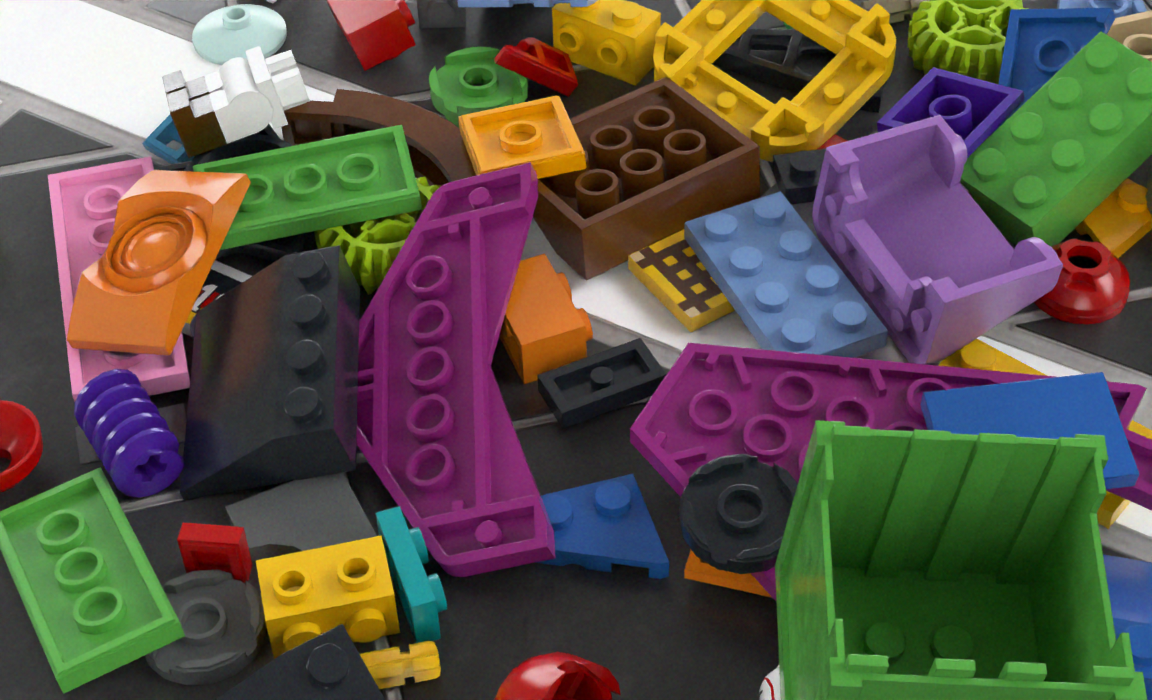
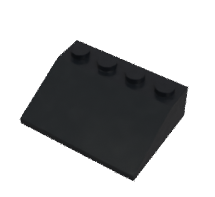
M340 245L285 255L197 311L183 453L185 466L182 470L180 495L184 500L356 470L360 288Z

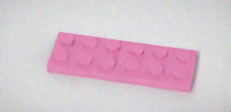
M151 156L48 175L71 389L74 402L79 392L90 380L103 372L114 369H125L136 374L141 386L146 389L149 396L190 388V374L182 332L170 356L72 348L67 341L71 311L81 273L103 256L113 234L118 201L140 178L154 170Z

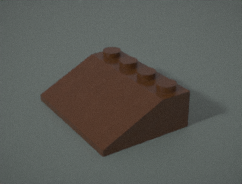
M664 77L570 119L585 152L586 169L538 179V200L533 219L556 254L587 281L628 261V255L683 230L687 221L760 198L759 145L671 79Z

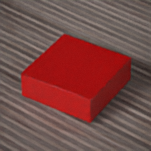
M182 523L177 541L186 574L192 571L218 569L232 573L233 579L242 583H246L245 580L249 581L253 564L244 527Z

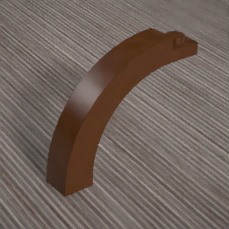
M337 89L333 102L310 100V102L284 111L288 125L281 127L283 140L292 146L402 125L416 178L426 177L429 186H443L452 181L476 176L460 133V128L441 116L412 103L374 93Z

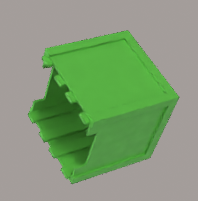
M816 420L775 564L781 700H1147L1143 672H1135L1129 633L1121 632L1116 640L1097 519V511L1107 494L1103 469L1108 462L1105 435L1075 434L1074 438L1059 437V439L1016 437L1014 434L995 433L972 435L953 434L950 431L918 429L913 431L870 429V427L845 426V422Z

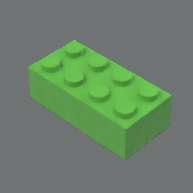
M1100 31L967 158L960 183L970 190L972 198L1006 239L1015 245L1031 237L1040 238L1049 246L1060 243L1152 155V62Z

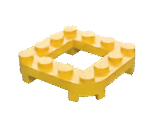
M701 0L674 27L664 22L657 31L653 53L654 82L664 77L671 79L759 145L760 159L773 163V155L818 149L836 134L882 87L893 70L896 36L889 23L890 14L878 3L869 11H866L850 0ZM765 12H768L836 54L791 101L782 97L776 104H773L712 65Z

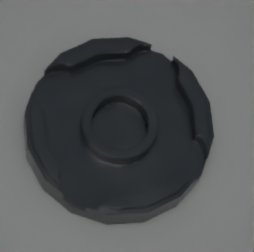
M736 454L717 457L697 468L682 492L678 518L683 539L698 558L716 569L738 574L768 571L775 567L798 483L786 469L775 463L771 467L766 463L758 462L757 456Z

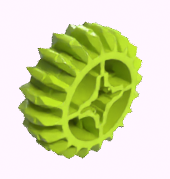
M930 0L920 2L918 10L913 13L908 30L907 47L909 48V56L913 58L914 68L924 70V76L934 67L998 84L1010 10L1028 8H1023L1022 0Z
M426 177L417 178L416 182L422 210L314 231L317 248L322 249L340 245L358 286L363 285L368 295L372 294L381 285L432 194L441 185L429 186Z

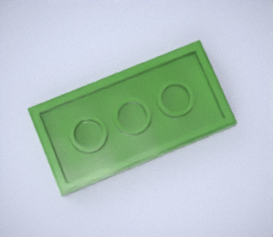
M402 125L193 166L194 172L247 174L251 181L220 250L422 210L420 194Z
M101 467L0 511V550L63 694L185 637L180 621Z

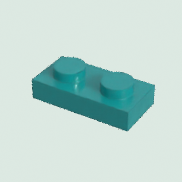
M400 506L377 512L379 536L382 535L390 576L415 643L441 639L438 613L447 610V602L438 574L435 573L427 576L422 565L428 563L429 559L419 527L408 529Z

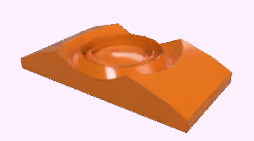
M152 170L140 178L118 201L113 234L103 256L81 273L67 334V341L71 347L76 349L170 356L251 184L247 174Z

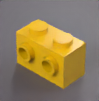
M598 0L588 7H571L570 3H557L552 8L553 47L569 54L571 62L635 86L654 67L655 35L661 27L660 12L626 0Z
M382 535L256 560L265 622L274 659L341 624L345 627L352 642H372L382 636L400 633L395 595Z

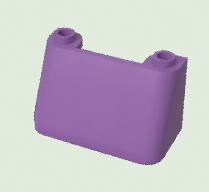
M941 115L826 147L812 213L814 227L821 243L887 328L888 335L909 363L926 365L944 360L1052 291L1064 265L1058 258L1055 250L1040 238L1031 237L1018 242L1015 249L1009 244L960 183L964 164L967 161V148L963 139L958 134H955Z

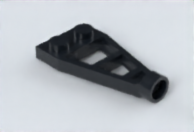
M747 29L712 64L799 93L816 74L800 69L797 66L798 57L805 53H835L795 29ZM751 50L787 51L784 63L781 65L750 55ZM887 81L859 110L879 113Z

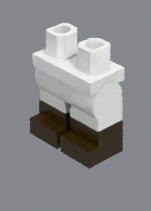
M258 46L245 51L248 59L241 57L230 59L222 65L219 71L187 82L182 70L162 76L169 112L188 158L258 133L266 128L270 122L273 129L288 125L284 111L310 102L291 50L264 59L261 48Z

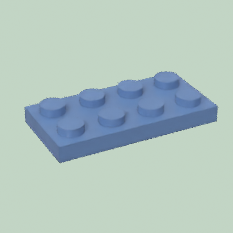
M781 191L685 222V240L762 349L854 358L886 347L887 328Z

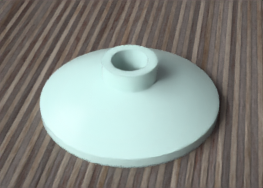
M253 4L232 5L213 11L197 23L192 33L195 51L205 60L219 65H223L233 58L241 57L248 59L245 51L260 46L264 59L276 53L283 46L287 38L286 24L281 15L270 8Z

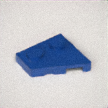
M633 474L541 495L554 529L555 559L535 563L558 566L578 564L588 570L611 572L614 563L649 568L650 578L661 579L669 577L668 557Z

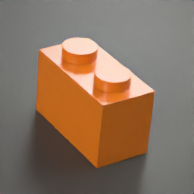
M545 253L520 260L499 338L523 384L537 381V375L586 358V342L593 339L592 326L586 311L583 308L576 309L572 302L571 289L563 272H555Z

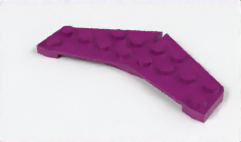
M530 162L452 181L438 188L432 194L359 321L356 445L397 505L400 506L412 527H419L425 545L434 559L447 574L455 577H465L555 559L554 529L491 369L493 355L538 200L537 174Z

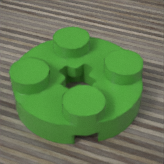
M470 47L457 50L445 57V65L439 68L438 71H436L435 66L431 70L429 86L432 104L437 111L445 115L446 120L452 122L458 128H460L458 117L461 115L523 103L527 99L528 78L495 64L494 58L499 53V49ZM482 83L483 86H473V84Z

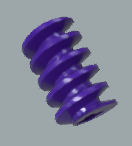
M125 369L103 372L90 380L79 392L74 403V416L119 491L127 496L142 498L164 490L179 477L185 465L182 456L178 454V440L175 434L170 431L166 420L160 416L155 403L151 402L146 389L141 386L136 374Z

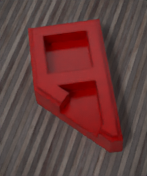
M533 37L521 40L514 47L512 45L504 46L494 58L495 64L568 97L579 85L569 54Z

